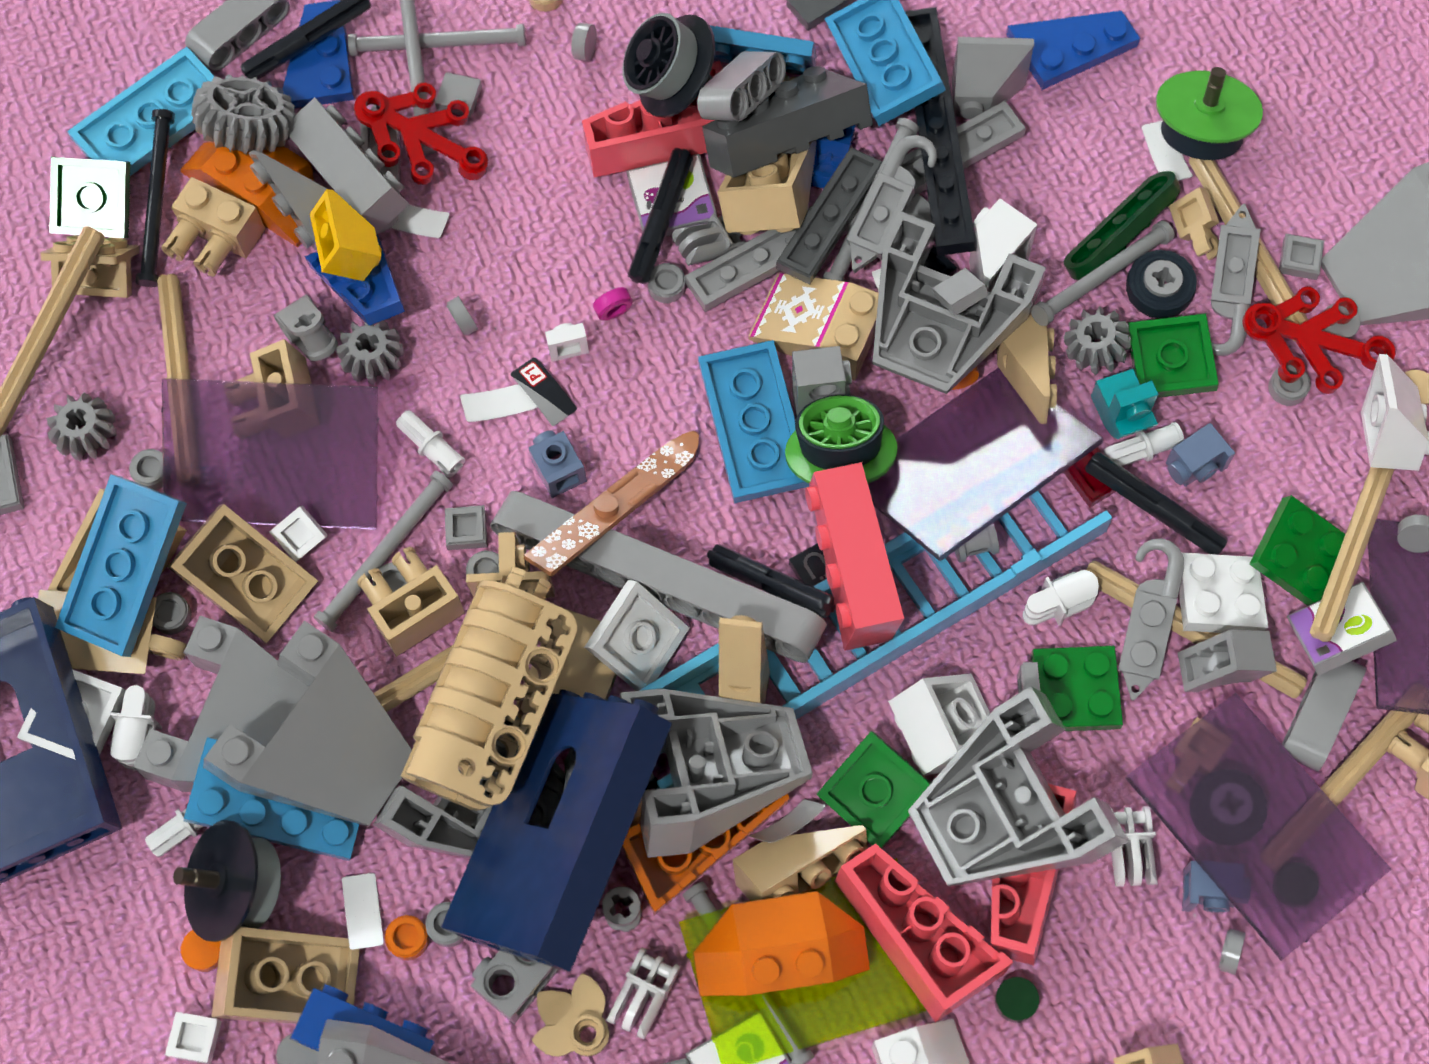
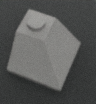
M958 37L952 73V103L955 117L972 119L1003 101L1007 102L1026 86L1034 48V38Z

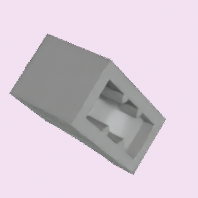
M1230 629L1178 652L1184 692H1200L1221 685L1252 682L1277 671L1269 631Z

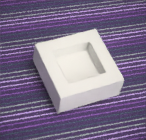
M564 323L556 326L553 330L545 332L552 362L589 353L583 323L575 325Z
M303 505L299 506L269 531L295 562L300 560L328 536Z
M176 1012L165 1056L211 1064L222 1021L210 1017Z

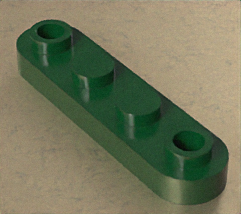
M1163 171L1147 178L1090 232L1064 259L1063 263L1070 277L1074 280H1080L1123 251L1140 231L1149 227L1152 220L1165 207L1171 205L1181 191V186L1175 174L1171 171Z

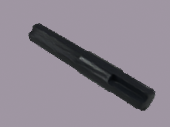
M370 0L339 1L241 64L243 74L246 78L253 79L257 77L259 80L372 7Z
M675 148L672 150L628 271V277L634 283L647 284L650 280L693 160V156L687 149Z
M1096 452L1088 461L1085 467L1087 473L1207 553L1218 555L1226 546L1228 538L1224 534L1102 453Z
M721 544L715 545L707 553L710 566L769 594L809 609L822 618H827L830 612L835 610L836 605L833 604L834 597Z

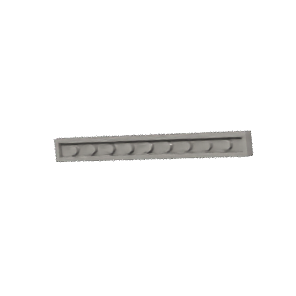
M1006 101L957 126L963 169L1025 135L1026 127ZM917 148L906 155L901 167L908 170L915 180L916 187L913 197L916 193L920 194L927 190L921 150ZM858 211L856 212L853 219L845 229L842 236L846 235L849 232ZM798 228L790 232L768 230L685 276V283L706 312L779 272L780 270L776 269V261Z

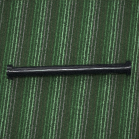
M166 109L153 110L151 120L155 122L142 261L141 271L136 274L135 282L143 287L158 286L157 279L159 276L156 275L169 132L170 125L175 121V114Z

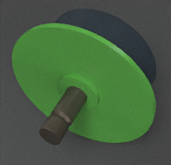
M1214 67L1211 71H1189L1177 74L1161 85L1156 97L1157 111L1163 119L1161 133L1165 141L1179 153L1200 160H1218L1236 153L1242 146L1243 138L1251 135L1258 128L1263 115L1262 104L1254 91L1241 81L1226 75V70L1221 67Z
M854 395L826 396L806 405L797 415L795 421L796 430L788 439L785 448L788 467L798 478L809 484L813 473L816 471L861 462L867 483H870L889 471L897 457L896 438L892 431L884 425V417L881 410L871 401Z

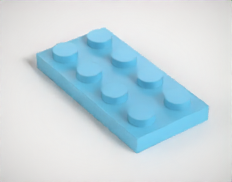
M186 46L69 129L67 133L88 159L130 162L131 176L151 161L155 122L151 120L152 111L155 109H166L175 114V121L170 125L169 149L196 129L195 124L192 123L193 116H191L193 98L196 95V90L202 87L203 82H212L215 76Z

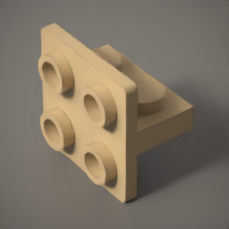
M68 236L66 241L53 242V247L40 252L42 261H51L52 287L79 236ZM105 238L76 295L130 297L132 295L131 257L140 253L139 245H128L125 238Z
M515 532L498 533L499 573L466 575V584L474 597L481 581L491 580L500 582L503 575L508 577L512 567L526 570L519 589L527 591L528 588L535 590L539 579L543 578L551 583L546 598L555 597V588L551 576L543 571L530 572V563L524 560V554L526 553L525 544L519 545Z

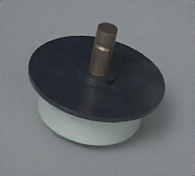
M659 13L648 18L636 30L624 55L622 73L625 85L633 93L639 94L641 103L647 112L660 118L677 115L696 99L701 88L712 79L710 72L715 56V38L711 26L703 18L696 15H684L675 18L668 13Z
M222 820L210 826L202 834L192 851L187 868L177 867L173 874V881L177 885H184L185 910L194 932L206 941L220 942L231 937L240 927L258 929L267 921L278 899L281 868L277 852L268 840L259 837L252 838L248 830L239 822Z

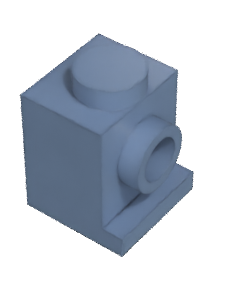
M1209 423L1172 448L1166 461L1167 469L1177 484H1183L1186 487L1196 479L1202 483L1212 477L1218 470L1222 472L1227 469L1235 452L1213 425Z
M549 430L534 438V445L528 447L530 457L551 498L587 482L584 465L579 460L564 431L555 435L554 431ZM561 454V456H560L558 459H555V460L550 459V458H553V457H555V456Z
M1191 860L1183 869L1182 911L1191 912L1198 904H1202L1205 911L1224 913L1229 912L1230 907L1234 908L1237 904L1247 905L1250 885L1249 880L1243 878V865Z

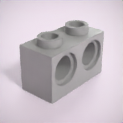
M840 346L792 352V394L796 418L806 405L819 398L831 395H850L849 384H852L851 366L849 360L842 361Z
M498 951L493 959L487 956L476 967L472 974L475 980L470 986L477 994L515 1024L537 998L538 992L546 987L559 969L534 961H524L518 956ZM502 975L512 976L514 978V987L510 993L503 996L493 993V983L498 977Z

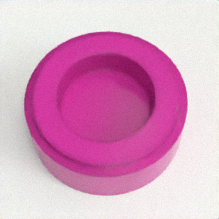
M619 287L601 295L594 301L592 306L600 320H611L625 313L632 306L633 300L625 287Z

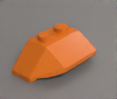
M207 141L199 147L180 169L181 173L188 178L193 177L255 206L266 228L297 248L300 246L301 242L294 233V229L298 226L290 214L285 217L278 210L272 200V197L276 194L267 182L263 185L252 172L250 165L254 161L248 154L251 151H248L246 155L239 150L230 152L227 147L217 148L214 141ZM283 146L276 147L274 152L262 151L263 154L314 181L311 163Z
M818 891L732 903L693 951L699 996L755 995L832 983L870 970L864 926Z

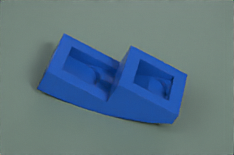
M856 125L843 129L844 136L830 141L827 139V136L816 139L811 186L825 188L852 146Z

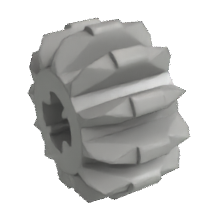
M1100 306L1096 310L1095 315H1090L1089 312L1083 309L1081 313L1082 321L1071 319L1069 323L1070 331L1064 334V343L1068 346L1066 349L1067 357L1070 360H1076V367L1080 371L1091 365V371L1095 376L1102 366H1105L1107 370L1112 372L1114 369L1113 361L1124 363L1126 359L1125 350H1129L1131 347V337L1128 335L1129 326L1126 321H1119V314L1115 310L1104 316V310Z
M384 320L375 326L374 324L368 326L365 323L361 327L352 321L351 329L353 332H341L340 340L342 345L337 346V355L342 359L340 365L343 371L351 373L353 379L358 383L367 376L368 382L374 386L376 376L382 375L384 379L389 381L390 373L388 369L400 370L401 363L399 357L404 355L403 345L399 343L400 336L395 328L389 329L388 323Z
M84 392L78 401L73 396L67 394V404L65 406L54 404V411L57 415L47 418V424L51 428L48 432L50 441L56 444V449L60 454L65 456L71 454L78 461H81L86 452L91 458L96 459V449L99 447L110 449V444L106 438L117 436L116 429L113 426L115 422L113 412L107 409V405L102 399L97 397L93 400L89 394Z

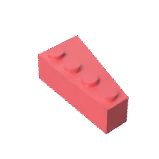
M720 60L713 63L710 72L712 78L722 70ZM698 96L682 112L668 118H660L650 114L643 107L641 100L632 104L625 101L582 120V126L593 177L669 161L672 150L675 148L687 149L691 155L707 153L702 126L714 120H706L700 116L697 106Z
M862 462L816 471L813 473L809 487L805 488V496L810 512H815L817 526L815 527L816 539L819 549L823 550L826 563V577L834 597V604L836 605L835 610L844 651L888 642L893 639L902 624L904 615Z
M1048 784L1065 814L1075 809L1077 791ZM1059 868L992 879L991 946L997 952H1003L1011 960L1035 965Z
M875 843L842 865L834 882L933 1020L937 1022L1002 977L1014 962L1003 952H997L983 940L984 936L973 926L968 927L949 911L950 907L938 896L934 898L918 884V879Z

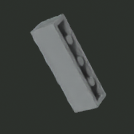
M314 97L293 117L294 125L289 128L288 136L334 191L375 227L376 235L410 205L400 194V191L405 187L390 171H387L385 174L381 172L380 169L385 164L370 148L365 152L362 150L361 146L366 142L351 126L346 130L343 128L342 124L347 120L332 104L325 108Z

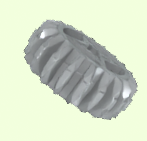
M227 74L225 79L213 77L212 82H203L202 87L196 90L191 116H193L192 123L196 126V132L203 134L205 141H214L217 148L224 146L229 148L230 152L239 150L245 155L248 151L253 150L258 152L263 150L274 152L276 147L285 146L286 140L290 139L288 136L289 128L294 125L293 117L296 114L294 112L295 105L291 103V97L283 94L282 88L272 87L270 81H258L257 77L253 79L245 78L243 74L241 77H232Z

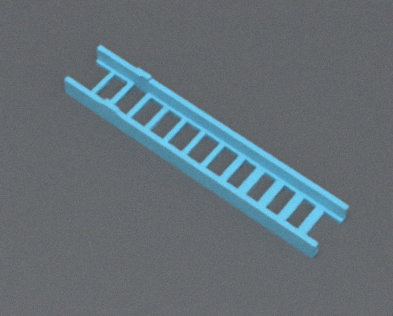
M1057 442L992 481L983 483L963 495L960 500L884 544L891 570L925 620L903 633L898 629L892 640L867 654L863 647L851 649L857 661L834 675L815 648L808 664L821 683L802 694L776 654L767 650L770 669L769 678L786 702L782 706L793 708L796 719L802 717L1106 533L1112 520V516L1107 510L1068 533L1034 486L1061 470L1062 465L1059 459L1062 448ZM1022 492L1026 493L1058 538L1038 552L1031 546L1002 505ZM988 506L1022 553V560L1002 572L989 552L977 554V558L992 579L969 593L936 544L951 535L950 529L957 526L960 530L971 527L966 519ZM923 551L927 552L959 598L937 613L902 565ZM827 579L813 586L832 595ZM834 610V612H830L828 617L840 633L836 610ZM719 643L640 690L662 688L705 695L699 685L719 674ZM671 773L657 781V789L674 788Z

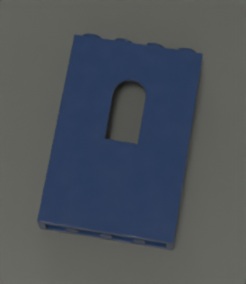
M35 597L19 599L11 604V608L0 612V682H7L14 688L24 721L31 708L36 712L28 733L72 749L75 759L31 743L32 748L0 762V884L122 829L101 758L92 737L91 726L82 704V698L72 671L61 631L55 628L57 618L54 608Z
M560 689L559 694H551L509 796L500 804L492 806L441 928L473 943L571 973L672 725L671 722L657 715L658 707L640 699H635L633 704L622 698L611 695L608 697V700H605L588 692H585L583 697L564 689ZM573 747L576 751V763L549 828L529 825V821L557 756L563 750Z

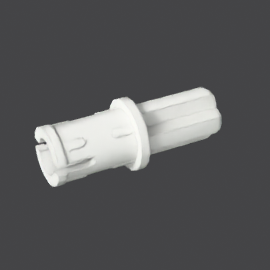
M410 410L405 411L398 418L396 426L419 447L418 454L426 456L447 478L454 476L463 467V463L466 461L465 458L447 444L442 438L443 433L441 431L433 432Z
M1173 422L1168 426L1147 433L1143 431L1138 432L1136 437L1108 446L1104 449V455L1121 467L1142 459L1151 461L1153 455L1172 449L1182 442L1184 435L1178 423Z
M177 809L175 811L176 816L146 837L147 846L157 857L163 856L192 835L194 838L198 836L196 831L203 826L184 822L186 809L183 811Z

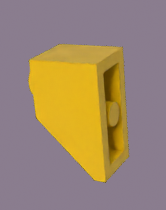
M326 189L310 212L321 270L323 273L364 281L372 269L378 266L382 256V249L378 244L375 227L334 190Z

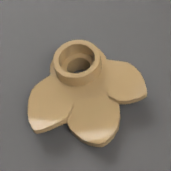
M581 974L575 981L571 995L567 992L555 990L538 992V1012L546 1026L540 1029L532 1039L537 1048L546 1055L561 1057L573 1051L581 1056H594L603 1051L608 1044L610 1032L606 1021L602 1017L606 999L598 984L586 974ZM586 1027H592L596 1030V1037L591 1042H584L580 1038L581 1031Z

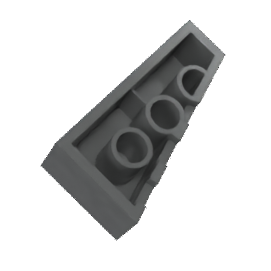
M813 66L804 70L802 75L790 81L782 82L773 93L743 120L739 122L714 120L702 126L710 168L734 178L777 162V154L779 153L798 154L809 150V142L827 136V139L832 141L843 137V129L857 124V127L862 130L872 126L873 123L867 84L826 70L822 66Z

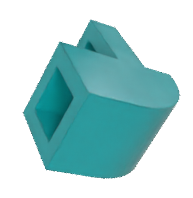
M1133 369L1096 381L1091 398L1105 428L1113 438L1120 439L1158 425L1152 412V408L1159 395L1153 381L1140 385Z

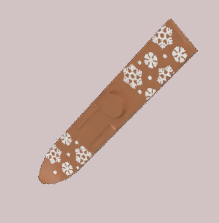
M695 431L687 432L656 450L525 553L524 560L551 577L682 473L693 462L697 454L699 434Z

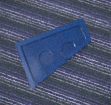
M341 0L305 4L299 27ZM345 25L290 60L282 89L283 94L291 97V103L295 105L294 109L304 108L314 97L322 105L354 100Z
M1122 10L1010 25L1007 27L1006 32L1008 38H1034V48L1029 70L1042 90L1138 47L1140 37Z
M378 234V244L382 249L381 260L364 281L323 273L318 252L305 256L310 268L368 326L405 312Z

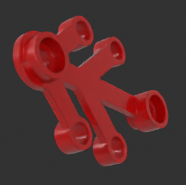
M419 83L415 86L413 92L387 97L378 91H367L356 99L354 105L355 116L363 125L372 129L378 147L377 156L385 164V167H393L400 160V148L395 142L391 141L387 128L388 125L401 133L411 163V178L415 183L419 185L428 184L433 179L434 166L429 160L425 159L420 143L458 162V171L465 179L478 180L486 174L488 157L482 149L478 147L464 148L430 130L451 124L454 126L464 125L469 116V107L465 102L454 100L448 104L445 110L409 118L397 113V111L416 106L422 109L432 107L435 103L436 90L429 83ZM426 92L431 97L429 99H421L418 94ZM367 105H377L380 109L371 111L367 108ZM458 109L461 110L464 113V115L461 117H456L451 112L453 110ZM386 150H391L395 153V156L386 158L382 153ZM476 157L480 162L473 164L467 158ZM418 168H425L429 173L421 176L416 173V170Z
M1312 287L1301 288L1294 297L1277 306L1270 303L1254 304L1248 308L1243 316L1245 332L1257 341L1266 342L1280 364L1278 375L1284 382L1294 383L1299 380L1305 372V364L1300 358L1293 356L1283 337L1295 340L1318 375L1315 380L1316 387L1325 394L1334 393L1342 385L1343 376L1338 369L1333 368L1321 348L1360 359L1363 366L1370 370L1375 369L1377 360L1373 359L1369 352H1374L1378 356L1379 354H1387L1392 360L1396 354L1393 343L1383 336H1373L1366 343L1323 331L1336 323L1347 324L1357 314L1356 303L1347 297L1338 299L1331 308L1301 324L1285 320L1298 311L1310 313L1319 304L1320 295ZM1301 296L1309 297L1312 304H1305ZM1338 307H1345L1348 310L1349 315H1343L1342 313H1340ZM1256 319L1263 320L1267 328L1261 327L1256 322ZM1286 365L1294 366L1297 374L1289 373ZM1324 376H1330L1335 384H1327Z

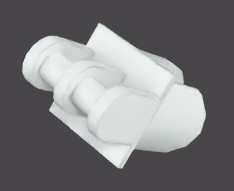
M1080 570L1050 581L1049 577L1045 578L1041 591L1032 594L1028 598L1022 615L1023 620L1028 625L1034 626L1055 618L1058 626H1061L1064 619L1082 612L1093 605L1099 589L1097 577L1090 571Z
M133 685L126 690L121 713H110V716L115 720L110 754L125 768L133 771L136 770L133 766L149 730H162V726L154 719L155 701L138 685Z
M1143 806L1142 811H1132L1131 807H1125L1124 812H1113L1118 822L1125 824V834L1129 839V842L1111 852L1115 887H1124L1125 884L1122 848H1124L1129 884L1130 886H1141L1143 874L1140 847H1142L1147 885H1158L1152 842L1156 832H1153L1150 807ZM1143 823L1144 832L1135 833L1134 824Z
M642 947L629 972L626 973L627 979L606 1021L613 1025L618 1021L635 988L637 992L625 1015L621 1029L631 1032L649 996H651L653 1000L637 1032V1036L645 1040L663 1001L668 998V993L681 966L675 964L672 967L664 963V958L661 956L655 959L647 955V949ZM640 966L650 970L645 981L636 977ZM657 974L667 978L663 989L653 985Z

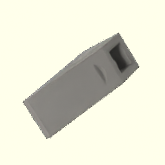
M253 150L248 153L254 161L250 165L254 175L263 185L267 182L276 194L272 197V200L278 210L285 217L290 214L298 226L294 229L297 238L305 248L308 249L311 246L314 250H317L310 212L327 188L262 152Z

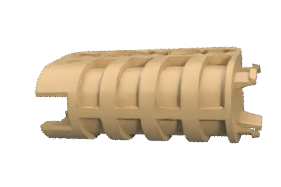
M512 567L508 577L503 575L500 582L483 580L479 583L413 736L415 744L400 776L426 791L476 811L500 804L509 796L577 632V623L574 616L566 609L545 600L551 583L540 578L535 590L530 588L527 591L521 590L519 586L526 570ZM557 618L562 620L561 626L556 622ZM549 638L553 639V644L547 643ZM538 642L542 643L544 647L537 646ZM539 655V657L547 658L546 663H544L541 659H539L536 656ZM529 664L537 669L539 678L531 674ZM521 680L526 682L531 687L522 685L520 683ZM525 695H531L529 701L524 697ZM514 700H520L518 707L513 704ZM517 714L522 715L521 720L516 719ZM506 719L511 723L510 725H504ZM506 734L514 736V740ZM496 740L502 742L506 747V758L497 752ZM493 772H499L497 779L492 775ZM481 779H487L484 787L480 785ZM485 790L490 792L489 797L484 796Z

